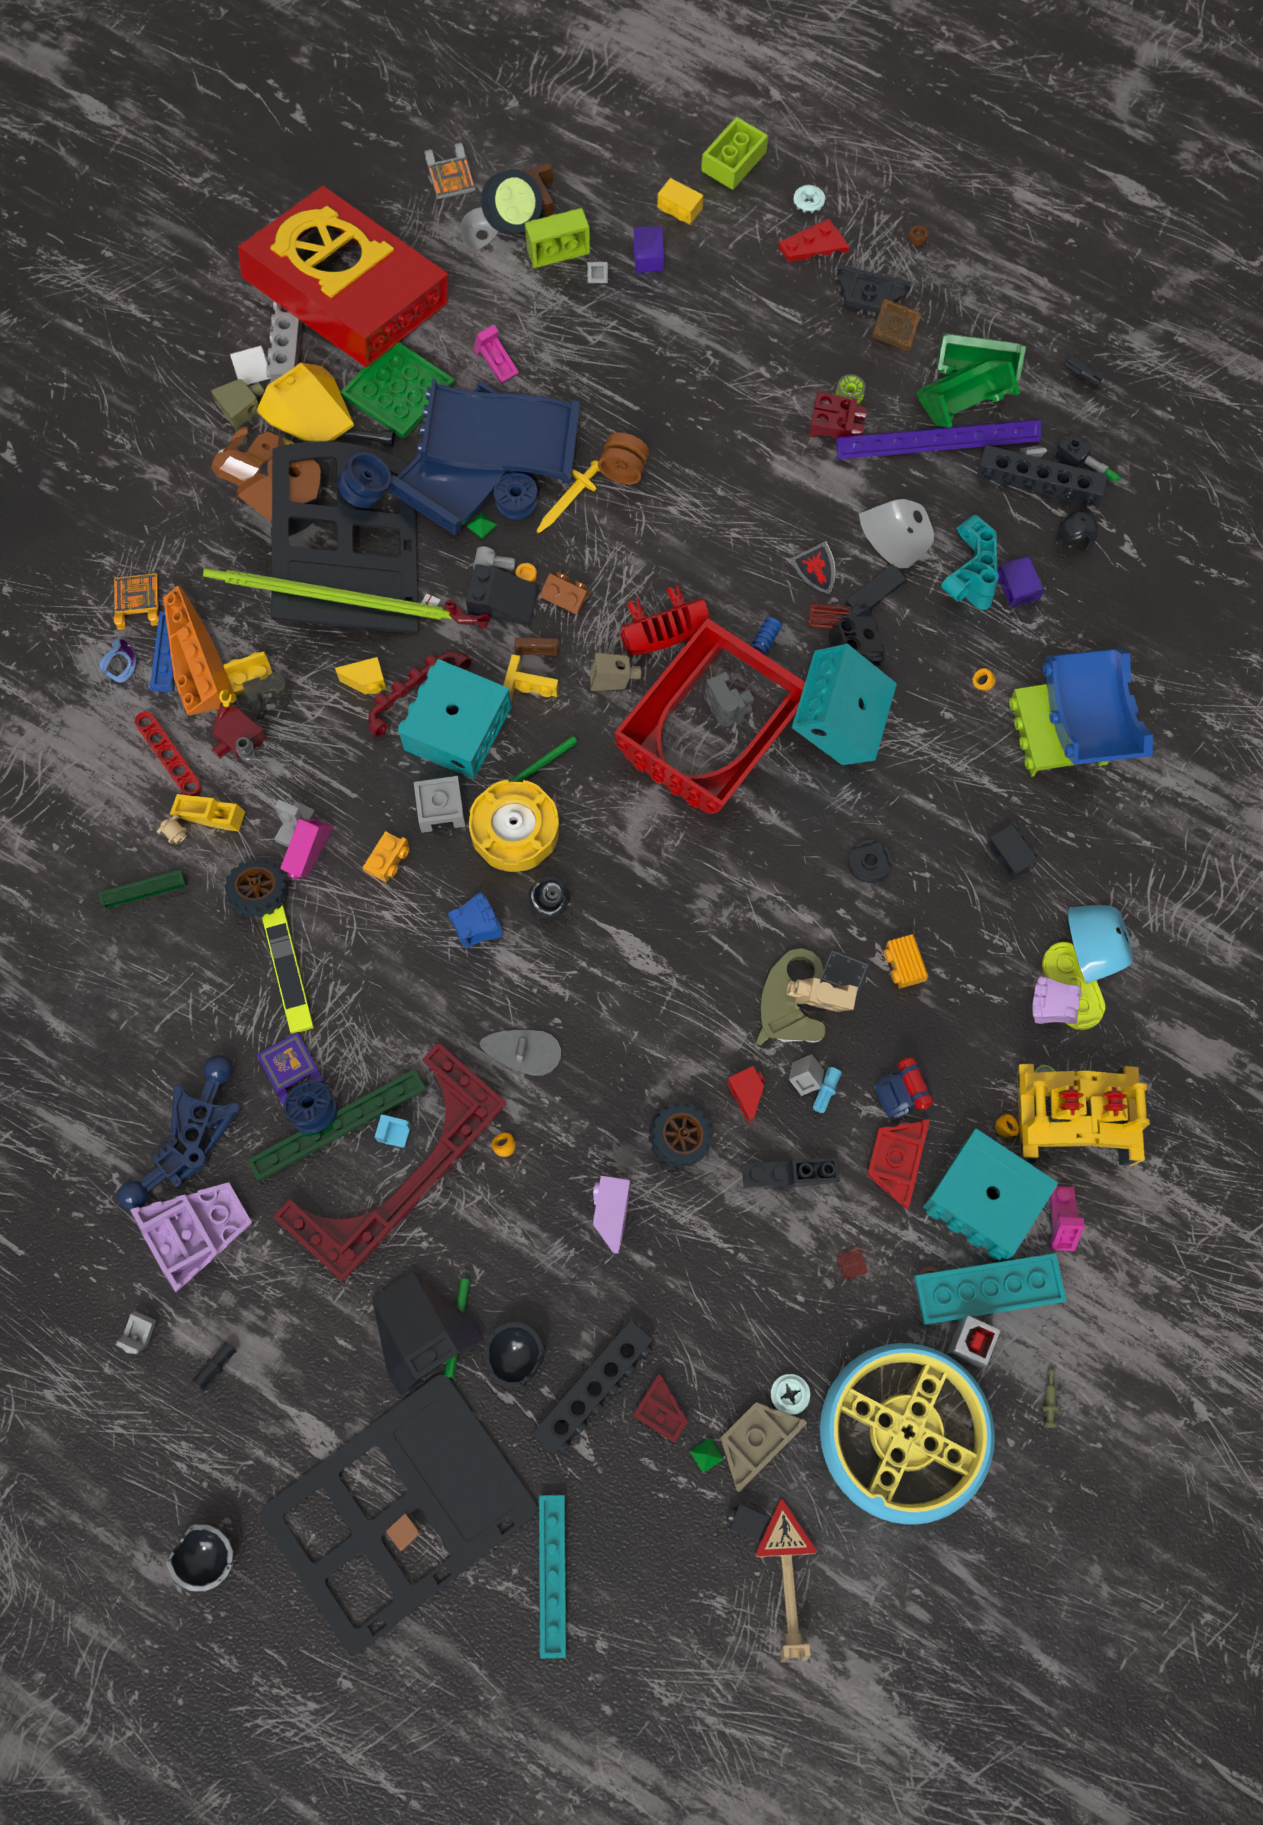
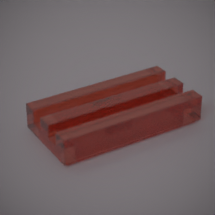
M810 603L808 626L833 628L843 617V615H835L834 613L850 615L852 607ZM814 611L830 612V613H827V614L814 613Z

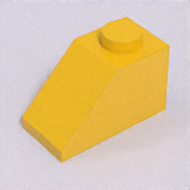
M378 657L335 668L340 682L365 695L377 694L386 689Z

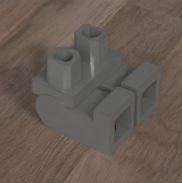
M727 672L708 679L704 695L718 723L724 727L732 726L735 722L737 724L742 723L744 715L752 712L751 704L754 703V698L749 689L738 693L736 688L729 690L730 678Z

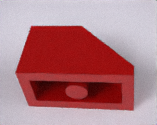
M753 1066L729 1077L727 1081L748 1124L754 1120L764 1088L763 1084L765 1083L762 1073L759 1070L756 1071Z

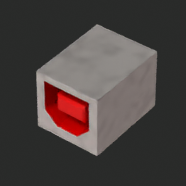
M966 1316L958 1323L947 1355L977 1369L982 1368L989 1362L1000 1330L975 1318Z

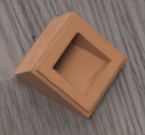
M406 1513L386 1531L400 1551H403L421 1534V1531Z

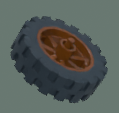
M252 859L247 863L242 862L238 864L239 867H234L230 871L231 874L226 877L225 891L231 908L233 910L236 909L238 914L242 916L245 914L249 918H253V916H258V918L264 917L265 914L270 915L274 913L276 908L279 909L282 906V901L285 902L287 898L286 893H288L285 875L279 866L276 867L275 863L271 861L268 863L264 859L259 861ZM273 885L271 890L265 889L266 887ZM249 891L245 896L240 893Z
M677 1103L667 1106L653 1118V1122L649 1127L650 1136H648V1140L652 1144L651 1149L653 1153L656 1152L657 1158L661 1162L665 1161L667 1162L666 1165L671 1167L684 1168L685 1166L694 1165L707 1155L710 1150L709 1147L713 1143V1139H711L713 1129L710 1128V1120L708 1117L705 1118L702 1110L695 1109V1106L692 1104ZM674 1119L682 1120L680 1129L674 1122ZM686 1122L691 1124L693 1128L690 1130L686 1128ZM668 1123L675 1132L665 1131ZM693 1132L696 1134V1141L689 1137ZM666 1136L672 1137L673 1142L671 1144L668 1143ZM685 1141L694 1147L686 1151ZM676 1143H680L681 1151L673 1148Z

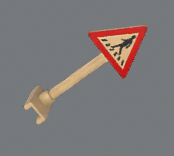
M784 1500L779 1501L756 1552V1556H780L782 1560L788 1634H786V1645L780 1650L781 1662H786L789 1657L800 1658V1653L801 1661H807L811 1656L810 1644H802L801 1633L798 1632L792 1556L815 1554L817 1550Z

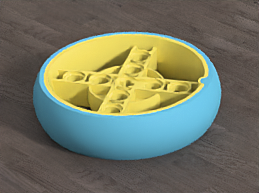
M911 1343L887 1344L866 1351L856 1357L833 1381L826 1395L820 1420V1439L823 1455L837 1485L861 1509L880 1519L893 1523H929L956 1512L976 1494L988 1474L993 1458L995 1444L993 1417L980 1386L972 1375L957 1361L940 1351L923 1345ZM899 1362L923 1365L911 1394L895 1395L880 1404L852 1389L867 1373L883 1365ZM945 1378L957 1388L969 1408L974 1427L973 1452L944 1438L943 1423L933 1405ZM924 1380H929L933 1384L932 1393L928 1394L923 1391L922 1382ZM858 1402H864L867 1405L868 1412L865 1416L857 1413L856 1404ZM915 1402L923 1407V1414L919 1417L914 1415L911 1409ZM841 1412L870 1427L872 1445L881 1458L868 1489L852 1473L843 1455L839 1438ZM882 1413L887 1414L890 1418V1425L887 1428L879 1424L878 1418ZM909 1426V1432L912 1433V1437L909 1436L905 1439L904 1432L901 1429ZM927 1437L935 1441L936 1446L932 1452L924 1447V1440ZM894 1448L902 1452L903 1457L899 1463L894 1462L891 1458V1451ZM950 1449L955 1450L958 1454V1461L955 1464L947 1459V1452ZM935 1461L963 1476L954 1488L932 1501L919 1504H902L891 1501L904 1471L920 1470ZM884 1471L889 1472L892 1476V1483L889 1486H884L880 1481V1476Z

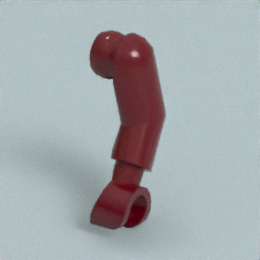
M447 600L444 604L445 610L450 612L449 616L460 625L478 624L481 629H485L487 627L486 621H490L488 614L480 616L465 614L453 600Z

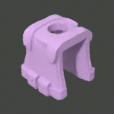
M1040 976L1035 987L1033 999L1035 1023L1062 1022L1077 1024L1079 1001L1082 994L1081 988Z

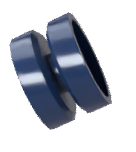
M367 452L356 453L351 456L338 478V489L345 500L352 505L360 508H371L379 502L389 487L391 472L384 461L374 454Z

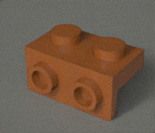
M557 571V574L549 573L540 597L579 615L587 595H590L592 592L586 589L588 585L578 580L575 583L569 581V576Z

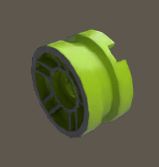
M845 375L839 379L835 395L850 400L851 398L857 399V404L860 405L866 388L865 382L857 375Z

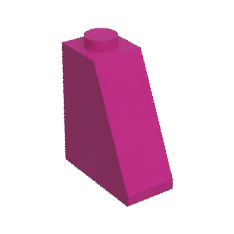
M315 818L298 819L280 869L286 871V875L294 879L307 877L334 826Z

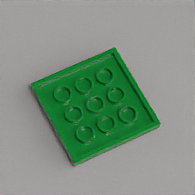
M398 342L367 368L364 367L340 393L346 401L389 430H395V434L405 439L424 418V405L429 404V400H426L427 387H431L432 379H436L438 384L448 387L455 385V379Z

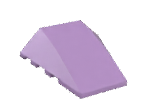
M229 1182L199 1190L197 1193L177 1196L175 1199L155 1202L150 1206L130 1209L146 1243L175 1293L252 1224Z

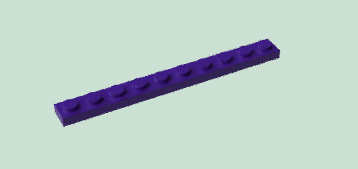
M1030 419L952 426L950 428L941 427L836 437L837 459L981 447L985 445L1041 441V420Z

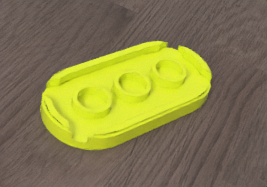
M1059 942L1052 945L1042 960V969L1045 977L1062 984L1078 986L1082 990L1077 1024H1066L1078 1030L1090 1029L1099 1023L1105 1012V1002L1097 980L1086 983L1072 943Z

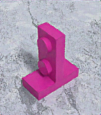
M492 325L477 334L473 350L477 356L483 355L500 384H503L517 376L519 372L497 338L498 329L495 325Z
M1056 1186L1049 1197L1053 1225L1050 1249L1075 1251L1085 1227L1084 1218H1078L1074 1187Z

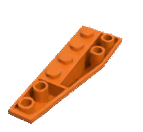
M177 586L163 597L173 675L187 715H195L219 709L220 703H223L219 698L221 691H229L227 694L228 699L230 694H234L221 658L205 625L181 586Z

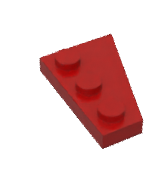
M830 219L786 238L778 244V248L787 261L807 259L816 254L831 255L835 251L849 252V245Z

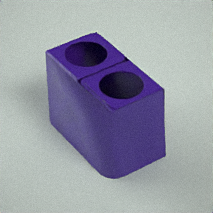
M662 226L634 227L635 272L663 271L664 246Z
M1029 556L999 565L997 571L999 575L998 580L1011 608L1041 599L1044 590L1035 592L1043 589Z

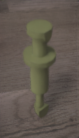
M1051 1368L1048 1370L1049 1385L1046 1387V1406L1042 1407V1411L1047 1412V1423H1044V1427L1057 1428V1422L1054 1421V1413L1059 1412V1408L1056 1407V1387L1053 1385V1375L1056 1374V1369Z

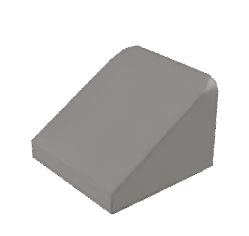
M588 262V283H608L607 262Z

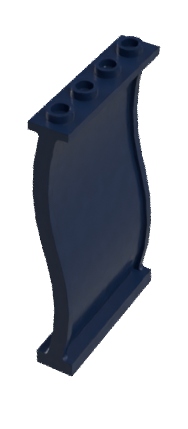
M432 379L431 387H427L426 400H429V404L424 405L423 411L426 423L421 424L420 435L423 436V441L418 443V454H421L422 463L428 460L460 468L529 472L560 479L563 484H570L580 407L579 401L572 400V403H567L552 398L526 394L466 391L438 384L436 379Z
M481 381L477 383V388L473 390V392L498 393L490 385H485ZM418 454L400 474L391 477L389 491L457 536L461 531V527L492 495L497 481L510 470L460 468L428 460L422 463L421 454Z

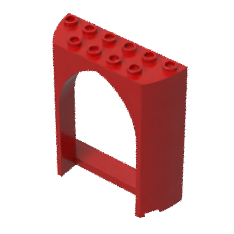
M707 618L614 732L615 744L640 772L645 771L651 775V778L656 783H662L667 786L672 794L682 796L691 807H698L707 814H715L724 807L795 716L805 681ZM723 649L790 692L743 753L729 765L711 773L687 775L680 773L667 764L661 747V736L664 726L673 711Z

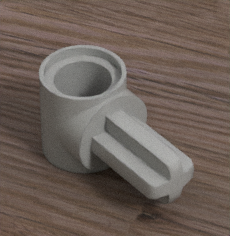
M479 547L476 551L473 570L475 564L512 571L515 568L516 562L514 558L496 556L495 551L491 548Z

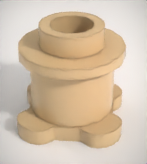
M177 814L164 820L157 830L159 835L163 833L166 835L170 844H179L187 836V829L185 827L182 828L177 822L179 819Z

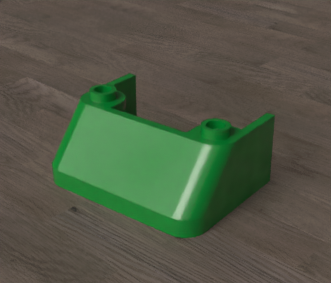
M940 333L936 369L939 370V373L951 374L952 370H960L983 359L1012 362L1016 380H1020L1026 346L1014 342Z
M983 359L918 389L916 393L918 400L934 425L950 428L952 427L951 420L954 419V414L985 399L997 402L1002 400L1006 394L1019 395L1020 390L1012 362Z

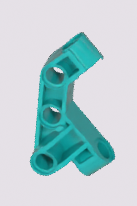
M972 515L957 526L956 529H958L963 540L974 550V558L949 575L941 587L955 601L959 602L966 597L976 608L986 610L992 605L999 578L997 573V534L979 516Z

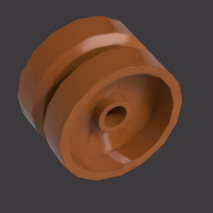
M627 433L610 434L605 442L604 451L600 455L598 468L607 478L617 483L630 485L638 483L644 472V466L648 461L650 450L641 439Z

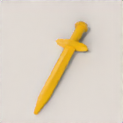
M597 460L591 462V466L584 474L572 469L571 474L577 481L545 515L537 529V533L550 526L584 487L596 491V487L590 479L597 471H600Z

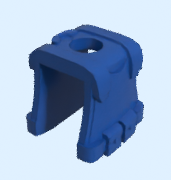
M482 892L476 894L469 902L448 914L464 948L503 936L501 925L489 901Z

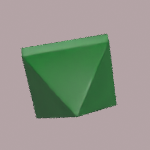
M481 512L467 525V528L481 539H484L497 524Z
M711 1438L690 1451L703 1473L724 1460Z

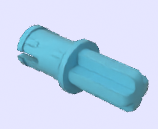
M828 1067L813 1105L815 1111L824 1113L831 1096L836 1094L835 1088L842 1075L840 1070Z

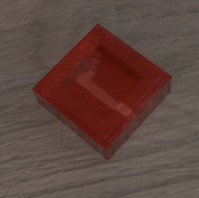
M860 1249L836 1257L844 1281L868 1273Z

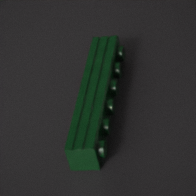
M173 870L168 874H159L157 877H147L142 881H133L127 885H118L113 889H104L102 892H98L101 906L106 910L186 888L187 884L182 870Z

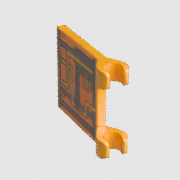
M157 573L114 578V623L117 625V629L126 628L125 615L148 612V619L151 621V625L157 626L159 620Z

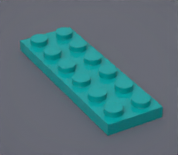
M1056 1253L914 1276L923 1325L959 1320L966 1316L978 1317L1067 1302Z

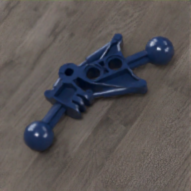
M215 1055L206 1061L203 1072L207 1081L200 1100L188 1096L182 1086H174L170 1126L172 1136L165 1142L167 1147L165 1150L158 1147L159 1155L151 1153L155 1163L158 1165L156 1169L142 1180L127 1181L119 1188L117 1194L118 1201L124 1209L130 1210L143 1207L147 1202L148 1192L164 1179L168 1178L176 1187H180L183 1184L182 1180L186 1177L189 1178L195 1172L206 1168L208 1165L207 1154L213 1145L218 1143L236 1114L241 1111V1107L235 1102L225 1106L213 1105L220 1084L228 1081L233 1074V1065L229 1058ZM200 1109H207V1115L204 1118H196V1113ZM217 1126L209 1138L211 1140L205 1149L202 1150L209 1130ZM177 1131L179 1139L187 1148L184 1155L175 1149L179 1143ZM190 1132H199V1136L195 1141H188ZM198 1156V1160L193 1162V1159Z

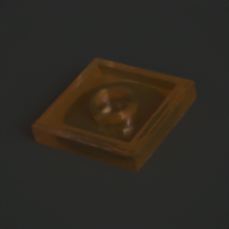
M884 299L871 337L909 351L921 313Z

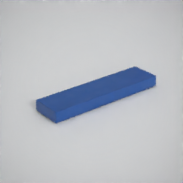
M160 611L150 689L152 692H173L175 680L165 611Z

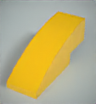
M177 794L170 815L174 816L177 814L180 819L239 832L245 811L237 804L218 802L214 798Z

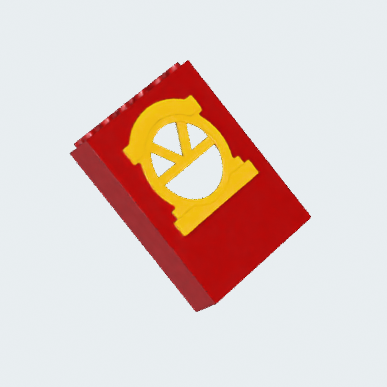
M324 186L312 192L311 195L238 246L241 277L365 368L448 304L447 272ZM326 226H333L343 234L332 241ZM317 227L325 246L298 240ZM349 240H353L361 246L362 255L359 262L348 270L325 272L313 268ZM296 248L316 251L317 253L303 262L298 256Z

